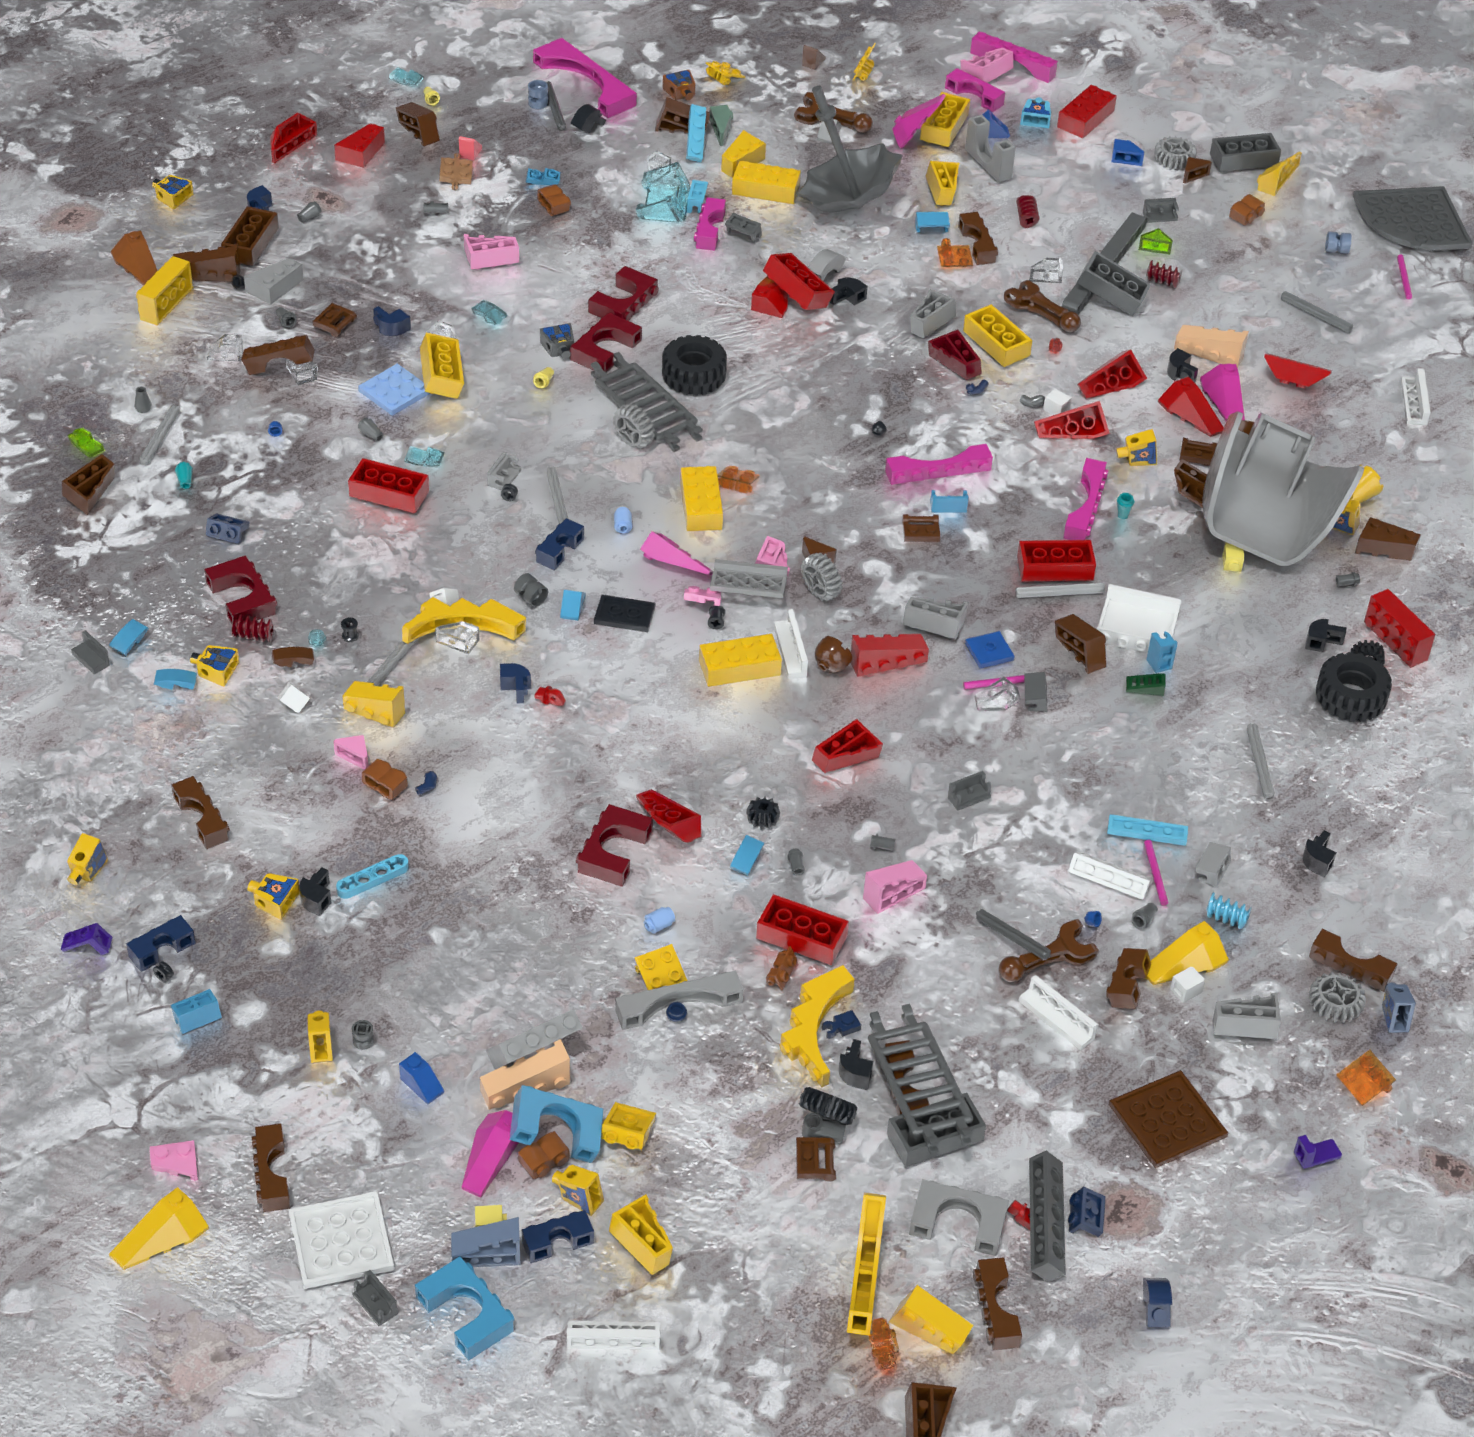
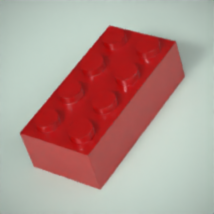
M1090 85L1059 111L1057 128L1084 138L1115 111L1117 95Z
M792 253L771 254L763 269L767 277L776 282L778 287L786 291L789 297L796 300L804 310L826 308L835 293L833 289Z
M362 458L348 480L349 496L416 513L429 492V475Z
M1091 540L1019 541L1017 559L1021 581H1094L1096 561Z
M1389 589L1372 595L1364 623L1410 668L1428 661L1436 634Z
M773 894L757 922L756 939L787 950L791 946L795 953L832 966L847 938L849 921Z

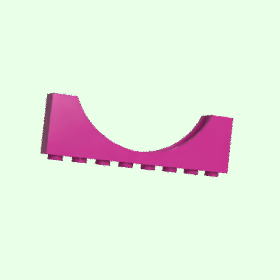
M563 38L533 49V63L541 69L569 70L593 80L602 90V94L598 98V110L607 119L636 106L637 93Z

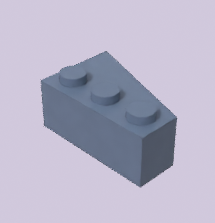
M519 1217L451 1233L452 1261L461 1257L465 1263L469 1262L472 1267L520 1265Z

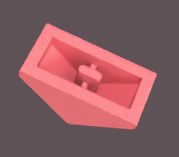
M459 136L460 158L474 161L481 151L482 145L475 139Z

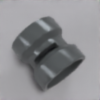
M367 1020L355 1022L352 1026L354 1046L361 1050L370 1048L374 1043L373 1025Z

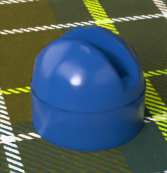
M273 421L269 424L268 432L271 436L277 437L282 434L280 422Z
M1089 911L1086 913L1084 920L1088 926L1099 927L1102 916L1099 911Z

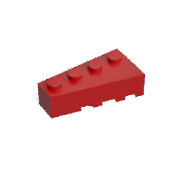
M884 634L883 637H874V635L859 637V635H852L851 654L853 660L851 665L857 677L928 662L929 648L921 634H899L898 637H892L890 634Z

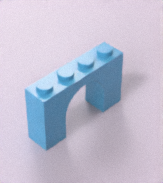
M522 1085L514 1097L509 1140L531 1145L538 1135L540 1116L554 1115L563 1119L572 1131L571 1158L592 1163L600 1152L603 1108Z
M461 1257L456 1258L415 1284L416 1298L428 1313L456 1297L471 1298L481 1306L482 1311L476 1319L454 1332L455 1345L468 1361L514 1332L513 1321L515 1319L511 1311L503 1308L499 1297L488 1290L486 1282L481 1277L478 1278L469 1262L465 1263Z

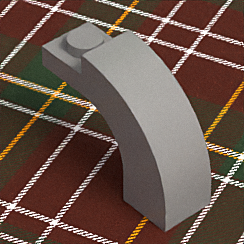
M824 249L813 258L808 268L824 281L831 270L837 273L840 272L846 258L832 250Z

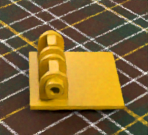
M876 43L872 47L869 46L864 56L860 59L854 70L855 76L853 80L856 77L862 81L867 80L875 65L874 61L868 57Z
M713 61L705 63L709 65L706 68L707 74L723 85H729L731 77L745 78L740 70L730 67L731 65L727 62L719 63Z
M672 944L634 958L637 964L635 970L637 973H641L647 990L688 981Z

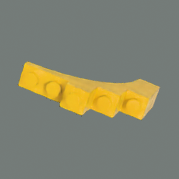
M432 597L421 605L420 614H417L415 618L404 624L402 627V641L409 644L429 633L457 628L489 631L515 640L525 632L526 617L493 599L478 607L464 598L449 606Z
M844 965L801 984L799 997L802 1004L791 1009V1019L789 1021L792 1029L781 1034V1043L779 1044L781 1052L787 1055L791 1061L798 1059L800 1064L808 1069L813 1081H817L821 1087L829 1084L830 1070L823 1061L818 1048V1029L828 1011L839 1000L851 994L854 989L855 979Z
M864 1192L847 1333L870 1336L886 1195Z

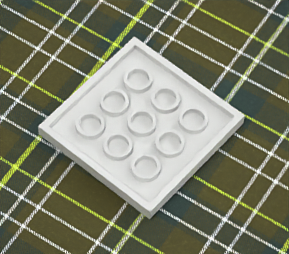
M377 1191L288 1209L304 1289L364 1277L365 1272L369 1270L373 1274L394 1270Z

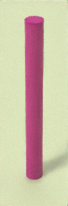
M1400 254L1397 256L1405 296L1406 299H1411L1412 292L1403 255Z
M1024 675L963 682V687L965 690L1025 683Z
M1146 840L1144 845L1160 904L1165 906L1169 902L1152 841Z

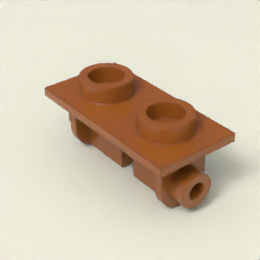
M789 946L787 951L783 950L778 953L773 964L774 968H771L766 976V983L770 986L777 984L781 991H783L794 967L797 965V957L791 946Z

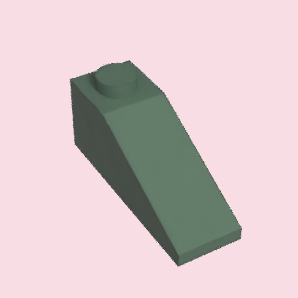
M728 105L711 106L709 108V121L719 145L723 146L731 127L733 112L732 110L730 111Z

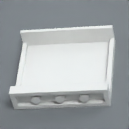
M1109 584L1097 630L1105 634V644L1148 653L1151 633L1157 632L1160 638L1165 639L1164 631H1166L1173 637L1181 599Z

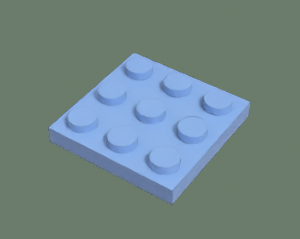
M398 363L358 386L360 393L392 416L430 394L425 392L423 381Z

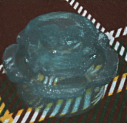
M315 629L309 633L308 642L313 646H321L326 641V636L322 630Z

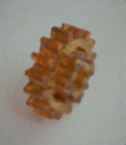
M884 1317L874 1319L871 1322L872 1333L869 1336L872 1355L874 1358H878L882 1369L895 1368L897 1365L895 1354L899 1353L895 1330L890 1329L889 1323L887 1324V1320Z

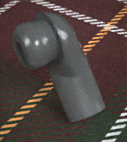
M1022 395L1020 398L1021 403L1032 408L1044 405L1045 401L1043 395L1031 398Z

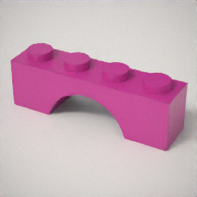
M958 68L946 75L945 89L955 94L971 93L977 95L982 100L981 107L989 109L991 112L1004 105L1005 91Z
M707 197L706 203L702 204V213L699 215V222H697L696 232L694 233L696 249L716 250L718 228L714 227L713 224L723 222L726 210L725 199Z

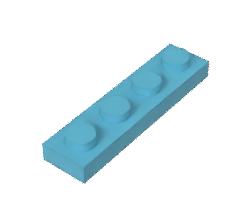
M691 104L689 111L686 159L701 163L703 160L706 107Z
M1110 814L1107 834L1186 846L1188 826Z

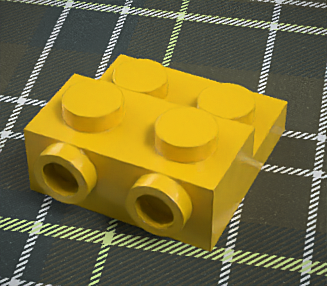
M615 1102L602 1124L601 1139H604L609 1144L619 1143L626 1145L629 1149L642 1150L648 1140L649 1131L655 1122L656 1113Z

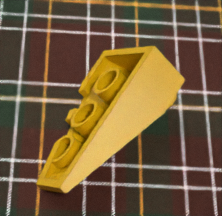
M1205 921L1192 927L1151 960V966L1146 979L1152 985L1172 981L1173 976L1189 967H1194L1197 972L1206 971L1208 973L1225 965L1229 959L1219 934Z
M177 1187L162 1198L109 1253V1257L125 1270L149 1260L151 1256L162 1251L167 1253L171 1251L172 1247L182 1243L186 1245L193 1242L207 1231L209 1226L193 1201Z

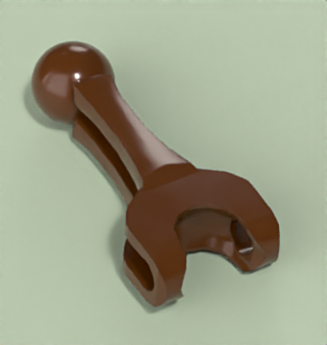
M805 93L803 104L806 107H798L794 113L796 121L807 125L821 122L816 117V111L819 108L813 93ZM835 107L836 115L833 119L838 120L842 126L852 130L855 129L859 133H867L871 130L873 121L868 114H857V112Z
M1029 280L1021 282L1019 289L1012 287L1004 292V301L1016 309H1027L1044 316L1058 327L1060 326L1065 332L1073 333L1081 325V319L1077 313L1068 312V309L1050 301L1040 292L1039 286ZM1010 294L1016 297V299H1012Z
M1076 919L1064 923L1059 930L1056 940L1045 946L1051 950L1050 958L1043 960L1033 953L1022 954L1019 958L1008 956L1000 962L999 974L1007 982H1017L1029 971L1046 964L1066 961L1075 966L1084 965L1094 960L1100 951L1094 943L1083 945L1075 940V937L1080 935L1083 928L1081 921Z

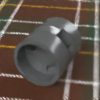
M525 573L515 582L514 591L532 607L540 606L548 596V588L542 583L537 582L538 580L531 574Z

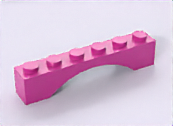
M980 31L972 38L970 53L981 57L985 56V52L1005 48L1013 51V60L1025 66L1036 79L1049 83L1056 76L1058 61L1050 57L1040 55L1037 52L1027 50L1024 47H1019L1011 42H1006Z
M987 444L969 446L962 453L943 460H918L906 456L886 458L885 472L891 485L990 471L993 456Z
M1086 458L1081 483L1086 489L1088 499L1082 507L1068 515L1063 539L1085 540L1086 536L1090 537L1092 529L1090 525H1093L1095 520L1093 513L1097 514L1099 505L1096 502L1100 503L1102 496L1100 491H1103L1105 481L1103 480H1107L1108 477L1107 462Z

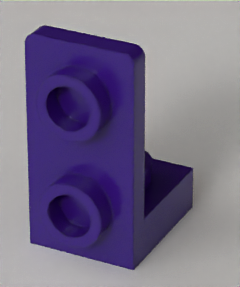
M94 923L66 933L63 937L61 950L65 952L89 943L97 952L104 955L109 952L113 937L98 923Z
M1306 1135L1299 1136L1294 1149V1154L1303 1169L1342 1157V1153L1333 1139L1313 1144Z

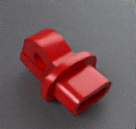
M551 686L546 688L540 687L534 695L535 699L541 700V703L546 705L563 706L566 702L562 692L558 689H552Z
M1014 1200L1008 1207L1007 1212L1014 1216L1013 1219L1017 1223L1030 1230V1208H1027L1028 1204L1024 1203L1022 1205Z

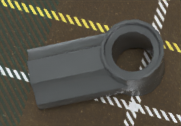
M808 1113L804 1117L802 1136L833 1138L835 1142L842 1144L846 1124L822 1119L817 1113Z

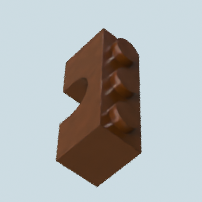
M1123 948L1121 956L1117 959L1116 971L1112 973V982L1106 990V996L1113 1008L1136 1009L1141 995L1137 978L1146 979L1151 966L1147 949Z

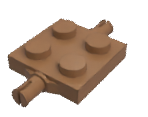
M457 153L454 154V159L441 157L439 181L451 183L452 190H454V187L457 190L458 184L471 185L473 161L460 159L461 155L459 153L458 157Z

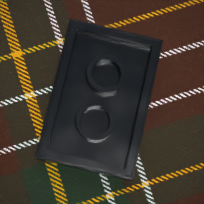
M601 594L594 617V624L648 633L656 603Z

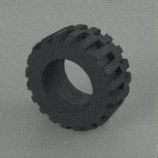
M686 335V337L681 336L677 340H672L664 348L662 353L663 380L671 389L674 388L676 392H682L684 395L693 394V396H698V394L706 395L708 392L712 393L716 388L718 389L726 379L727 354L716 340H711L707 336Z
M1353 652L1339 653L1336 657L1332 656L1322 665L1316 685V695L1318 702L1324 710H1328L1332 716L1336 715L1339 719H1347L1349 722H1355V720L1364 722L1366 719L1371 720L1380 715L1385 709L1392 687V679L1386 667H1382V663L1378 660L1375 661L1371 656H1364L1363 653L1353 654ZM1343 684H1353L1364 690L1351 689Z

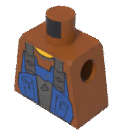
M689 69L663 75L662 88L673 99L680 100L685 98L687 101H690L695 95V81Z

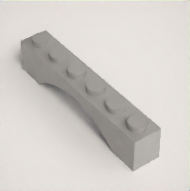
M736 971L724 972L710 977H702L701 979L684 981L679 984L615 998V1011L622 1030L642 1026L656 1012L668 1007L673 1002H705L721 1007L743 1003V987Z

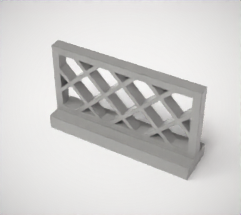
M715 559L710 591L783 598L787 583L788 567Z

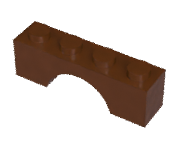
M978 212L959 214L958 228L962 236L976 240L973 244L972 252L976 265L995 263L996 256H998V248L994 245L993 238L990 237L983 218L980 217Z
M307 335L296 336L273 343H265L260 346L248 347L244 349L241 360L249 375L265 372L267 363L274 358H286L293 361L296 365L312 362L315 349Z
M194 776L171 784L173 798L181 811L193 810L203 815L196 823L198 837L206 850L229 841L227 833L230 831L226 821H222L218 808L213 807L211 797L205 795L201 782H197Z
M1321 929L1312 944L1309 958L1336 971L1348 974V976L1356 978V980L1382 992H1385V986L1394 977L1398 963L1381 955L1370 959L1353 957L1342 947L1341 937L1325 929Z
M910 1040L886 1043L885 1047L910 1042ZM913 1050L885 1057L888 1063L914 1058L915 1056ZM913 1067L893 1071L896 1079L902 1078L912 1071ZM910 1085L900 1087L903 1095L921 1091ZM891 1090L892 1098H893V1100H895V1097H894L893 1092H892V1090ZM928 1098L907 1103L910 1110L930 1105ZM897 1103V1105H896L897 1114H898V1115H901L902 1112H901L900 1107H899V1105H898V1103Z
M282 1124L255 1127L256 1136H251L252 1147L257 1149V1154H253L254 1167L259 1168V1172H255L256 1186L260 1185V1190L256 1191L257 1203L262 1204L263 1212L290 1209L287 1178L278 1176L269 1169L274 1160L285 1154Z
M1005 1258L978 1260L976 1269H973L974 1282L979 1285L977 1296L978 1301L983 1303L982 1320L987 1322L988 1326L986 1328L987 1341L991 1342L993 1350L1020 1348L1022 1332L1018 1316L1004 1311L998 1305L995 1298L1000 1292L1007 1289L1009 1275Z

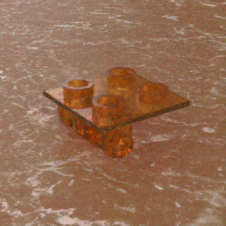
M944 238L941 246H937L941 267L973 266L969 245L951 246L950 239Z
M728 466L717 474V477H721L718 478L720 487L726 489L730 487V490H732L736 481L735 491L747 494L752 492L753 486L750 485L760 475L755 474L752 470L742 471L738 470L736 466Z
M1370 1049L1336 1074L1362 1106L1380 1092H1390L1393 1089L1392 1083L1396 1081Z

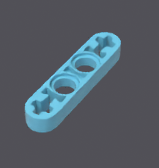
M397 854L339 880L336 884L337 895L340 898L348 899L406 873L409 869L408 858L405 855ZM385 870L387 871V873L384 875L377 874V871ZM368 878L369 881L366 883L359 882V879Z

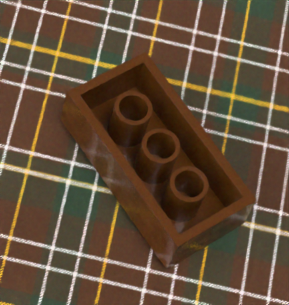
M247 206L221 243V246L227 248L238 244L240 264L254 266L279 229L277 213Z

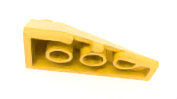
M1297 152L1266 169L1263 174H1260L1257 179V190L1275 196L1298 168L1302 152Z

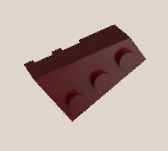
M958 329L928 341L929 356L959 376L968 380L982 374L981 359Z

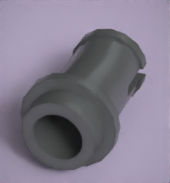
M1352 572L1347 575H1336L1337 587L1360 584L1358 573Z
M878 834L872 835L870 847L894 851L896 839L878 836Z
M797 848L791 849L787 858L791 862L792 873L794 875H801L805 871L802 861L803 853Z

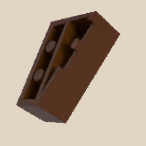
M413 102L396 107L399 123L408 132L412 131L415 134L414 138L422 141V146L440 141L436 125L437 117L434 111Z
M1370 517L1358 539L1355 554L1365 552L1372 553V556L1376 557L1378 554L1389 555V558L1412 561L1417 551L1421 534Z
M1075 614L1055 620L1056 638L1068 652L1073 651L1077 656L1075 660L1085 665L1087 674L1107 667L1105 634Z
M911 1382L905 1395L906 1437H941L957 1387Z

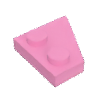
M767 536L755 563L788 567L784 542Z
M689 586L688 589L685 588L684 600L700 603L713 601L714 605L720 606L722 592L710 591V587L707 590H703L697 586Z
M194 1140L150 1146L152 1170L168 1172L174 1176L182 1174L190 1176L191 1180H198Z

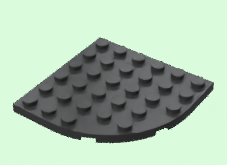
M1444 186L1353 192V198L1365 222L1374 231L1393 243L1428 251L1472 248L1473 243Z

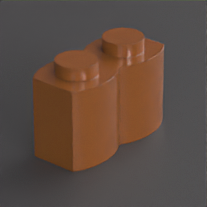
M556 184L538 189L537 199L551 216L570 210V198Z
M1248 194L1231 207L1229 217L1242 225L1252 223L1255 218L1263 215L1265 203Z
M376 759L362 772V782L368 788L378 791L382 796L393 800L408 786L407 776L402 770L392 768L388 762Z
M555 1131L544 1135L537 1142L525 1146L518 1152V1161L532 1179L546 1176L550 1169L565 1165L570 1158L569 1148Z

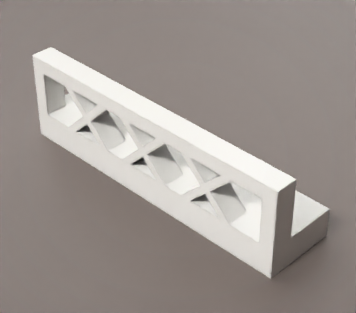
M1417 368L1415 377H1401L1406 424L1427 425L1431 412L1424 369ZM1406 383H1414V386L1411 387ZM1409 393H1412V394L1415 395V397L1412 398V397L1409 396L1408 394H1409ZM1414 404L1417 408L1414 409L1409 405ZM1415 415L1419 419L1411 418L1410 416Z
M788 609L787 620L774 621V629L788 679L807 677L808 659L794 610Z
M1080 851L1074 853L1068 870L1070 873L1142 900L1145 899L1148 887L1153 882V879Z
M1034 975L1031 978L1029 989L1019 996V1002L1081 1051L1095 1040L1098 1024Z
M568 1321L567 1348L659 1350L660 1322Z

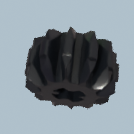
M757 797L755 801H750L746 810L748 822L752 823L753 827L760 826L761 829L763 827L770 829L771 825H776L780 817L778 803H774L773 798L767 800L766 797L763 799Z

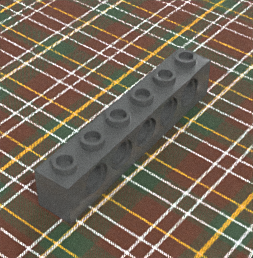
M1046 1150L1029 1158L1031 1271L1046 1282H1050L1066 1275L1063 1162Z

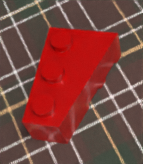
M370 123L334 144L335 160L364 168L385 143L384 127Z

